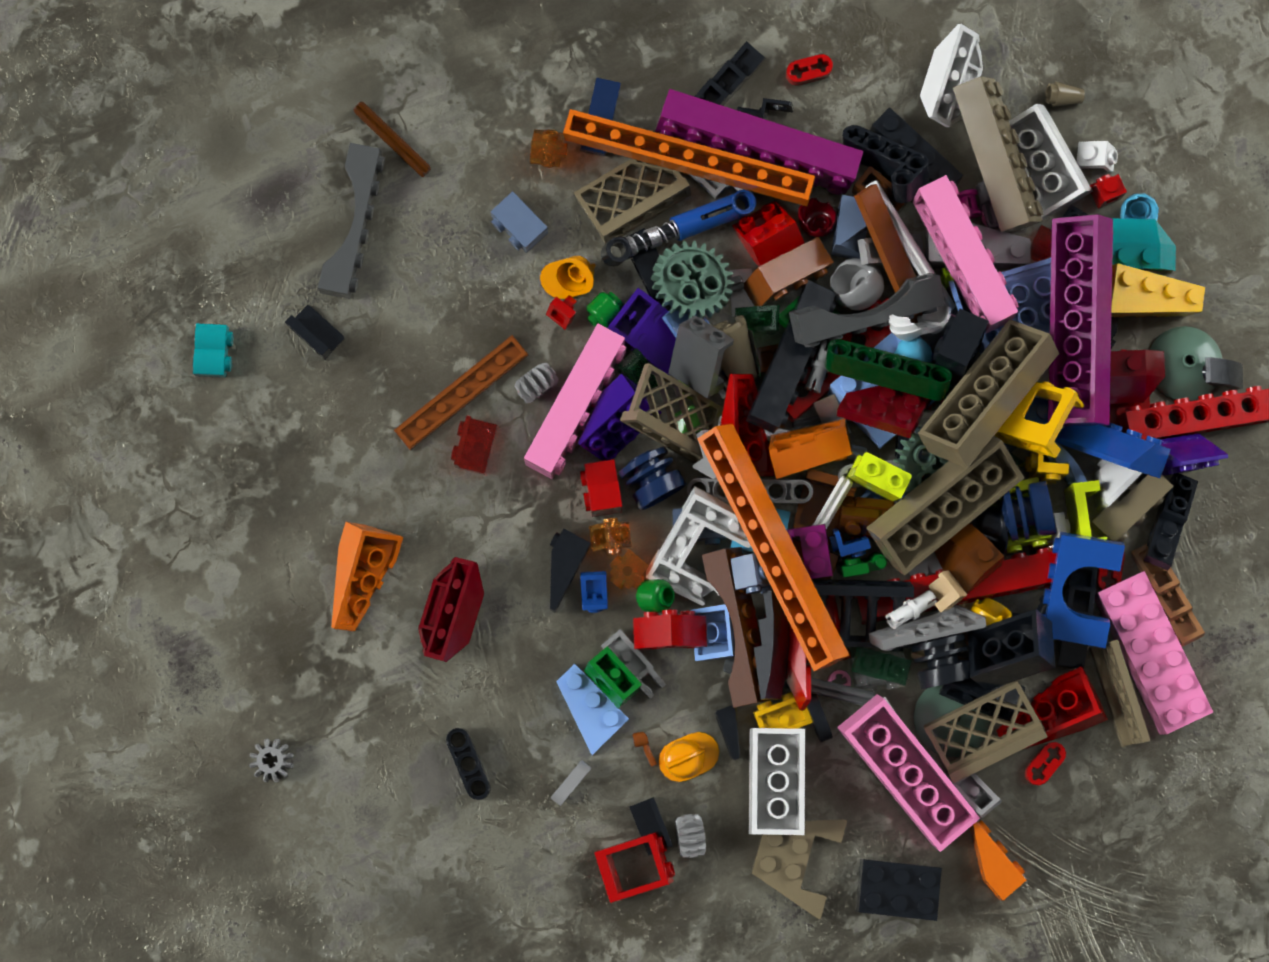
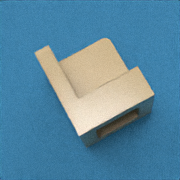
M949 570L938 574L939 578L929 585L930 590L939 600L935 603V606L940 612L950 610L968 595Z

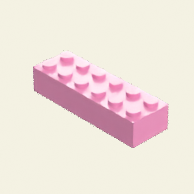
M947 175L919 188L912 202L969 311L989 321L985 332L987 334L1005 325L1009 319L1012 320L1018 313V302L1013 294L1009 295L1005 287L1007 283L1002 272H997L993 263L995 260L991 251L988 248H984L981 242L983 237L977 226L973 227L969 219L971 214L965 203L961 204L957 196L959 191L954 181H949Z
M600 324L596 325L524 457L526 466L552 480L555 474L560 476L566 465L565 456L567 452L572 454L579 441L577 440L579 430L584 431L590 418L589 412L591 408H595L603 392L601 391L603 386H609L615 375V369H613L615 364L620 365L627 353L623 336Z
M1145 571L1095 594V602L1102 617L1110 621L1109 631L1113 639H1118L1126 666L1159 734H1169L1213 713Z
M878 694L837 727L923 835L938 851L944 850L980 819L887 701Z

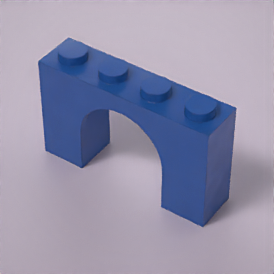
M1060 532L1059 538L1055 537L1052 553L1057 554L1055 564L1050 563L1047 577L1052 579L1050 589L1045 588L1043 604H1047L1046 613L1043 615L1052 622L1053 639L1106 648L1110 628L1109 619L1073 611L1065 603L1062 591L1067 577L1079 568L1097 567L1120 571L1125 549L1123 542Z

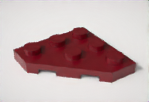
M875 386L846 393L837 408V416L911 439L931 399L882 386Z

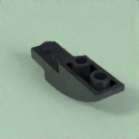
M1174 473L1171 477L1170 483L1173 487L1164 495L1165 499L1160 504L1146 546L1148 548L1144 561L1167 571L1172 566L1182 528L1188 519L1198 485L1197 480L1180 473Z
M1082 567L1070 574L1066 604L1077 613L1093 616L1097 567ZM1061 640L1058 666L1073 669L1081 666L1084 668L1088 645Z

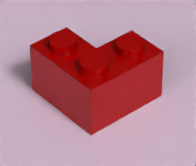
M615 459L584 464L585 471H580L582 486H587L588 493H583L586 512L591 511L592 517L622 513V501Z
M662 610V615H659L658 612H644V617L633 618L634 649L654 650L707 647L706 616L696 615L695 611H680V615H678V610Z

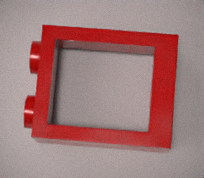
M658 831L594 852L610 903L674 882V867L671 861L667 862L665 851H667L666 842L663 836L659 837ZM649 842L660 880L623 891L612 853Z

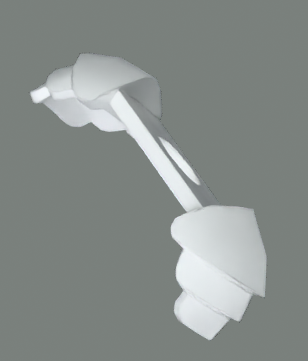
M944 305L937 307V311L934 313L922 314V316L917 317L918 323H911L908 317H898L892 314L889 316L890 330L898 339L903 341H911L927 333L937 334L946 327L952 315L951 307Z

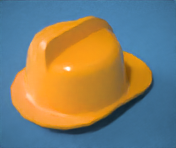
M572 256L551 262L541 271V285L552 297L557 296L559 299H566L568 295L575 297L586 294L594 286V269L596 265L595 263H590L582 256Z
M702 732L691 733L674 740L664 746L660 753V770L664 776L677 782L686 781L712 769L717 763L719 757L718 744L713 737Z

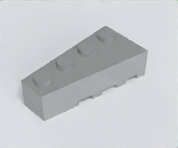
M972 223L973 227L977 226L983 237L981 242L985 249L988 248L991 251L995 260L993 265L997 270H1011L1030 264L1029 238ZM925 227V257L932 268H947Z

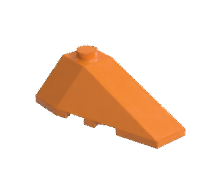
M345 522L338 547L332 628L348 631L356 630L370 607L369 600L376 588L380 590L384 583L381 581L388 568L392 569L397 561L403 540L402 536L368 525Z

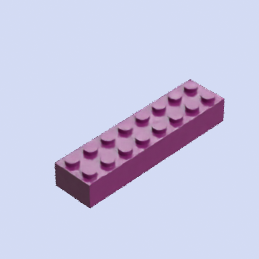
M669 89L655 130L656 133L814 175L813 187L827 188L830 193L836 195L846 194L856 179L863 154L861 150Z
M1099 214L1052 219L1050 335L1059 354L1049 366V383L1057 388L1064 389V387L1075 390L1078 393L1079 399L1084 404L1083 408L1073 406L1063 427L1109 425L1113 219ZM1048 399V422L1059 404L1058 401Z

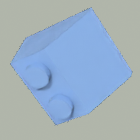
M726 605L690 610L695 611L696 615L706 616L707 647L694 648L695 661L735 658L734 630Z

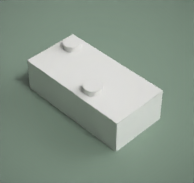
M751 728L749 753V834L804 835L805 729Z

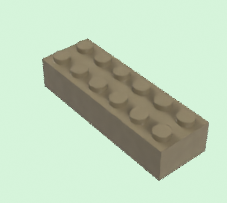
M980 76L952 87L1000 231L1016 232L1043 222L1041 218L1043 209L1040 202L1035 200L1033 194L1035 185L1032 178L1027 176L1025 170L1027 162L1023 153L1019 152L1017 146L1019 143L1018 135L1015 129H1011L1009 123L1011 114L1008 107L1003 105L1001 99L1003 90L1000 83L993 78Z
M1009 319L918 432L927 451L968 469L1058 356L1059 352L1051 335Z
M993 436L968 469L948 461L866 529L889 564L905 576L1022 481L1024 476L1003 441Z

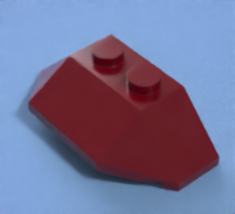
M1111 351L1110 404L1145 402L1165 378L1164 351Z
M454 557L450 561L451 563L433 579L418 627L423 646V655L443 662L449 661L469 644L485 594L478 563Z

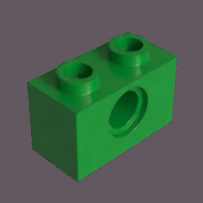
M608 646L591 659L584 670L618 709L631 699L642 686V683Z

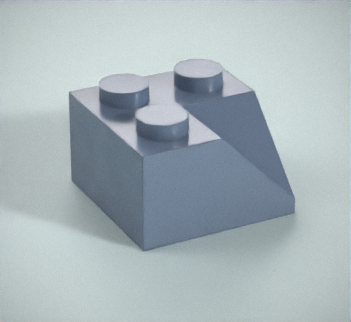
M842 195L839 202L831 256L848 259L860 258L857 240L866 238L868 228L853 196Z

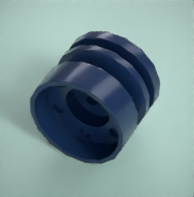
M665 446L640 454L619 471L622 479L633 475L625 483L627 488L636 485L640 486L632 495L640 511L662 502L687 485L679 470L666 472L665 469L673 463V459L670 457L660 461V459L668 454Z
M1046 481L1029 484L1028 496L1023 497L1019 486H1015L1016 498L1011 499L1009 491L1002 496L1001 508L1004 522L1012 542L1019 541L1017 529L1021 528L1025 539H1029V527L1035 526L1039 537L1056 534L1054 515Z

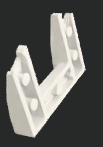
M694 486L661 549L657 550L646 570V578L649 580L664 579L669 582L675 593L703 606L705 605V600L703 599L705 595L713 590L718 596L719 593L707 581L706 575L684 562L704 527L747 548H750L751 545L732 507Z

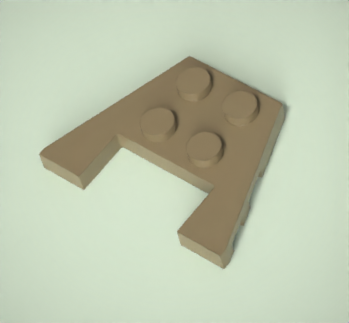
M847 820L805 821L804 835L762 834L751 873L814 917L821 919L827 896L801 889L814 837L818 836L842 843Z

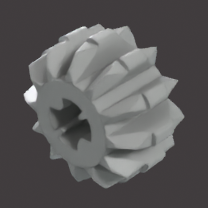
M542 363L520 377L514 387L521 399L523 398L526 403H531L553 389L559 379L554 369L548 363Z
M264 739L265 748L260 744H256L255 748L259 751V754L250 753V757L257 758V762L250 763L249 766L250 768L259 767L254 776L259 777L264 773V782H268L271 775L274 782H279L278 773L283 777H287L288 772L284 770V767L293 768L294 764L287 763L286 759L293 758L294 754H284L288 750L289 745L284 744L279 748L280 739H275L273 745H271L269 739ZM269 754L278 759V762H274V767L266 764V758L269 759Z
M685 814L677 817L675 820V834L679 854L682 858H696L704 855L706 852V838L700 815Z

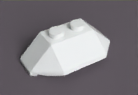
M958 24L934 50L920 94L928 117L945 127H951L954 123L963 119L952 87L980 77L983 71L982 55L978 43L980 42L979 34L962 24Z

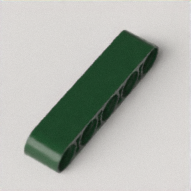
M840 339L832 340L828 344L825 368L831 373L936 401L943 400L948 395L952 373L943 366Z

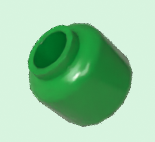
M600 292L587 305V312L589 314L587 320L594 327L600 324L608 328L624 304L614 293Z
M664 579L644 580L640 583L636 592L638 606L645 612L660 613L662 610H668L675 598L673 588Z

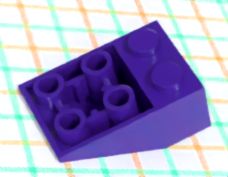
M637 288L607 329L625 338V346L645 362L650 363L666 374L669 373L676 337L662 319L668 310L644 291Z
M622 373L603 390L578 441L581 447L602 461L615 458L640 433L620 421L623 411H629L637 385ZM647 397L642 398L639 406L643 411L650 410Z
M1199 433L1160 439L1162 440L1161 446L1171 449L1162 472L1163 476L1219 465V460L1228 458L1226 452Z

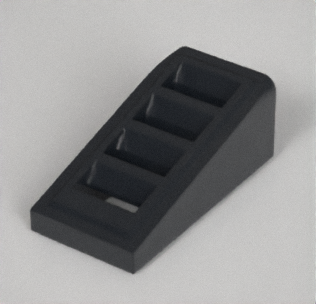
M733 705L717 710L714 714L731 760L739 759L740 755L736 707L733 708Z

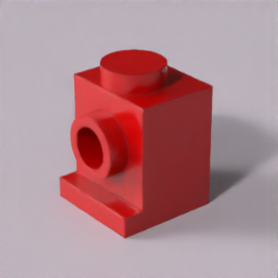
M1110 174L1098 178L1096 183L1090 185L1093 190L1091 195L1098 209L1121 200L1127 193L1119 174L1113 177Z

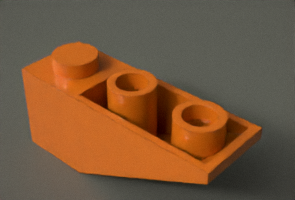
M980 820L975 822L970 827L981 878L995 896L1003 901L1027 881L1023 876L1025 871L1017 861L1011 862L1005 855L1008 853L1007 849L999 840L993 841L988 835L991 830Z

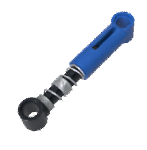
M739 190L729 196L670 218L669 223L665 222L661 227L655 226L646 229L643 234H634L633 237H614L603 246L601 250L602 260L608 266H619L643 249L648 250L649 247L653 249L662 245V242L668 243V240L672 238L681 241L731 221L742 219L755 209L756 198L748 190ZM737 199L744 202L745 210L738 208L736 204ZM726 209V212H723L710 218L708 217V215ZM611 246L620 249L621 257H615L611 253Z

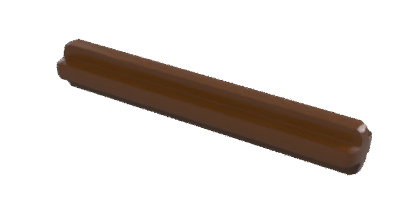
M361 101L354 107V113L421 177L426 176L430 172V165L364 102Z

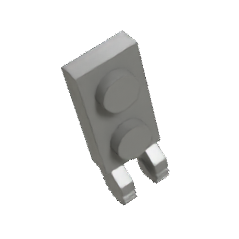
M621 629L601 645L603 649L608 646L642 683L640 689L649 699L654 694L642 682L641 679L649 673L657 686L663 688L666 685L653 670L654 667L638 649H634V644Z

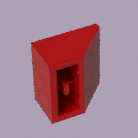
M776 201L764 205L760 210L743 217L739 222L732 225L748 254L758 266L805 244L796 221Z

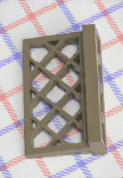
M630 159L574 192V196L600 234L602 241L606 244L612 238L622 237L691 196V189L685 177H682L679 171ZM633 166L642 168L639 179L626 177L627 170ZM646 169L659 171L656 182L643 180ZM663 172L673 174L677 179L670 185L660 183ZM611 179L619 180L618 192L606 190V182ZM624 182L637 184L635 195L622 193ZM641 185L655 187L653 195L648 198L639 196ZM589 192L599 193L596 204L586 203L582 196ZM603 194L616 197L613 208L600 205ZM620 198L633 200L632 207L628 210L617 209ZM598 211L612 213L610 220L600 225L597 220Z
M649 363L644 365L629 411H623L620 421L687 460L697 463L703 458L695 432L701 429L711 430L717 426L723 407ZM650 374L655 375L658 384L657 387L652 389L648 381ZM669 385L674 387L677 396L671 400L666 389ZM660 390L663 404L656 406L652 393ZM688 396L692 397L695 408L689 411L684 399ZM643 397H647L650 407L648 411H643L639 408ZM678 401L682 414L675 417L671 404ZM664 407L669 419L666 422L661 421L658 410ZM706 407L713 410L709 421H706L703 409ZM697 412L700 425L693 428L690 415ZM684 419L687 431L684 433L679 431L677 421Z
M1118 639L1107 642L1106 648H1089L1121 747L1151 741Z
M1018 680L1010 682L923 725L948 770L953 783L1047 738L1045 728ZM1016 688L1020 695L1017 704L1003 701L1005 694ZM989 702L997 705L993 716L979 713L983 704ZM1001 706L1014 709L1011 721L997 718ZM1019 711L1030 714L1033 721L1025 725L1015 723ZM963 714L973 716L970 728L957 725L958 717ZM977 718L991 721L987 733L974 729ZM995 723L1009 726L1007 733L1001 737L992 735ZM939 726L950 728L947 739L936 737L932 730ZM954 729L968 733L964 744L950 741ZM972 734L985 738L983 746L979 748L968 746ZM948 746L962 749L960 757L949 762L946 756Z

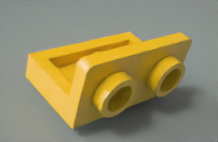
M1031 452L1030 457H1026L1025 472H1029V479L1038 477L1039 480L1046 481L1048 485L1056 484V481H1061L1062 478L1069 474V464L1043 462V454Z
M792 692L782 695V701L772 704L771 700L758 704V710L753 712L759 728L798 729L813 723L807 708L799 710Z

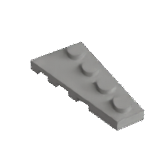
M955 605L945 612L936 611L920 616L915 620H908L896 629L887 627L869 633L870 644L881 650L890 651L904 645L985 628L986 619L975 612Z

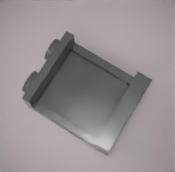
M697 316L691 317L679 324L668 374L708 399L724 387L725 381L718 377L724 351L733 345L734 339L708 324L702 318Z

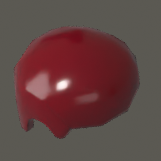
M817 198L809 199L808 206L801 205L799 207L798 221L802 231L814 237H823L832 233L836 227L837 213L829 202L822 203Z

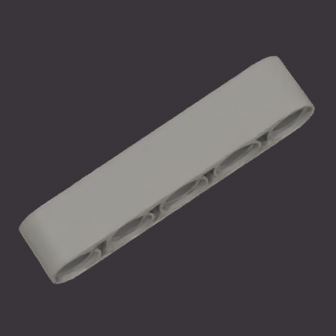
M696 477L687 486V493L690 495L693 490V484L695 482H702L706 486L707 493L723 502H729L726 496H722L718 492V485L720 484L718 479ZM760 478L772 503H806L813 495V486L806 479ZM775 483L781 485L783 488L782 496H771L769 493L770 485ZM799 484L806 485L809 488L808 496L805 498L796 496L795 487Z

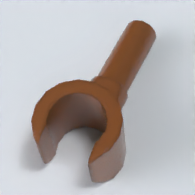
M633 733L635 748L643 746L650 765H656L657 763L650 750L646 733Z

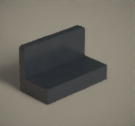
M307 305L296 317L291 315L285 321L286 325L324 360L345 339L336 328L310 305Z
M654 797L629 807L640 836L658 831L659 837L663 836L667 848L673 846ZM649 842L644 843L649 856L652 854Z

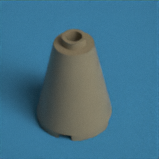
M744 316L734 317L735 322L733 323L725 320L714 325L713 327L734 339L733 345L724 351L720 369L728 379L730 374H753L755 380L758 375Z

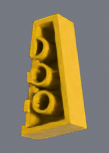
M1119 263L1112 265L1111 317L1188 316L1202 312L1205 287Z

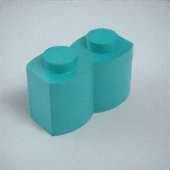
M196 323L193 374L195 376L226 378L227 372H231L232 357L228 356V347L233 346L234 335L233 331H229L227 325Z

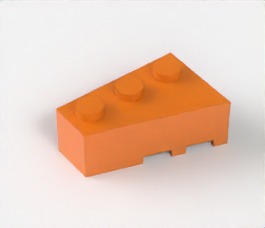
M846 419L771 435L769 453L776 479L831 461H842L852 455V444Z

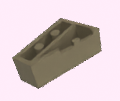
M1142 473L1109 507L1099 512L1090 521V528L1100 537H1107V540L1123 542L1130 535L1127 531L1133 525L1136 527L1147 518L1145 513L1152 507L1154 509L1158 507L1165 499L1163 496L1173 485L1163 475H1161V478Z

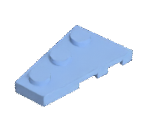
M576 664L556 681L592 755L629 720Z

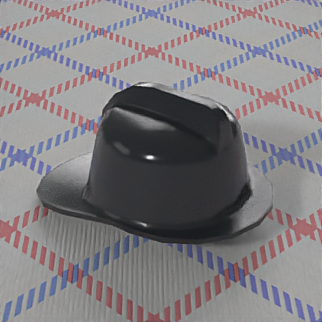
M998 499L970 523L1004 554L1008 545V531L1004 522L1001 501Z

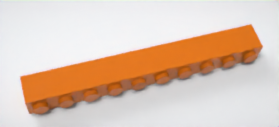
M572 109L569 111L563 131L565 140L803 206H808L815 181L814 175Z
M734 425L715 426L697 438L813 671L830 667L848 657L849 653Z

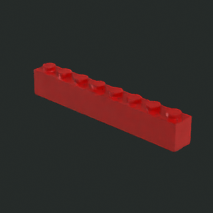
M1048 547L1036 551L1037 554L1029 556L1026 553L1012 555V559L1004 560L1001 567L956 605L972 603L977 599L983 601L985 598L993 599L1050 587L1052 579L1047 578L1050 563L1055 564L1057 553H1052V548ZM943 569L935 571L936 574L926 576L925 573H919L910 576V580H905L910 581L914 586V598L906 597V600H913L927 590H930L929 585L939 578L938 574L943 572ZM894 578L887 581H900V578ZM856 596L861 624L864 625L866 624L867 599H865V596ZM881 597L878 600L877 622L889 620L886 619V614L893 611V600H891V597ZM932 606L924 612L938 610V608L936 606Z

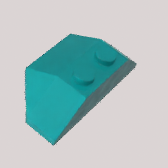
M1112 218V265L1119 263L1144 271H1176V245L1156 219Z

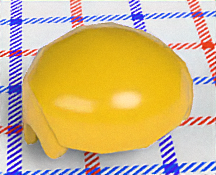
M985 598L979 604V599H977L970 610L985 617L986 626L1012 617V612L1007 607L990 598Z

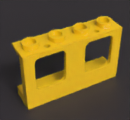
M1046 381L1042 383L1036 382L994 436L1002 440L1003 443L1057 458L1061 449L1055 443V439L1073 406L1083 408L1084 404L1079 399L1078 393L1071 388L1064 387V389H1061ZM1035 396L1059 402L1047 424L1024 419Z

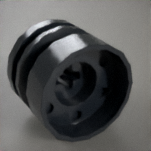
M964 633L922 641L911 646L912 652L924 650L925 654L923 657L915 658L914 663H927L928 668L917 673L921 689L970 678L969 660H958L957 655L967 651L968 648L964 646L955 649L954 642L965 640Z

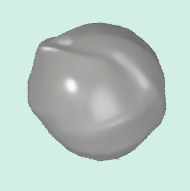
M860 258L845 260L836 268L830 278V290L836 293L834 298L840 306L861 311L871 307L881 297L884 290V280L876 265H861Z

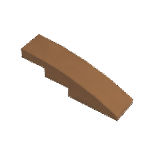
M1147 544L1131 551V554L1139 571H1145L1179 643L1183 647L1203 637L1205 632L1192 612L1193 607L1181 590L1180 581L1170 567L1167 571L1144 561L1148 548Z

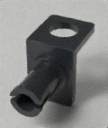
M763 98L760 109L743 108L740 106L737 108V111L765 120L768 119L769 110L791 113L794 111L793 104L790 101Z

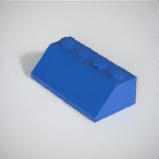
M1110 422L1107 426H1065L1060 430L1055 439L1056 443L1157 478H1161L1171 450L1161 446L1162 440L1148 435L1146 440L1141 439L1142 433L1130 429L1123 433L1121 432L1123 427Z

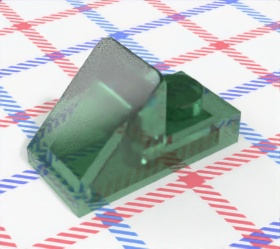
M780 305L735 308V317L743 315L747 328L752 330L753 333L774 335L779 331Z
M635 348L617 365L620 368L618 372L638 385L644 365L649 363L643 354ZM650 374L648 381L652 389L657 387L658 384L655 375Z

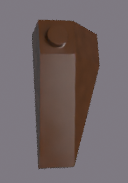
M971 523L967 524L934 551L943 569L942 571L949 570L967 594L1001 567L1004 555Z

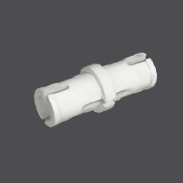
M927 590L913 600L908 599L904 601L903 606L886 614V619L891 618L887 620V623L891 628L896 629L910 619H917L920 617V613L935 606L937 600H932L936 599V596L932 591Z

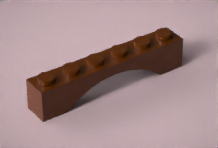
M742 547L725 548L702 555L707 581L723 599L733 625L735 658L728 681L733 708L770 701L761 700L754 648L762 646L752 595L746 594V590H735L731 559L744 556Z

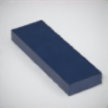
M596 78L588 114L613 121L621 83ZM581 145L580 151L601 156L606 154V151Z

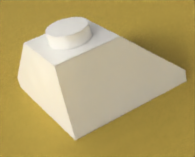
M1101 459L1097 464L1100 468L1095 472V481L1099 480L1101 489L1095 494V509L1101 512L1109 507L1142 473Z

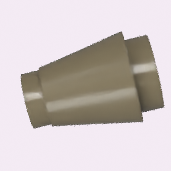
M1056 81L1053 84H1048L1045 92L1046 103L1051 104L1053 107L1077 103L1082 104L1085 96L1084 89Z

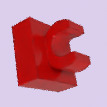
M570 295L564 301L556 296L550 303L546 315L566 330L576 314V311L573 309L577 301Z

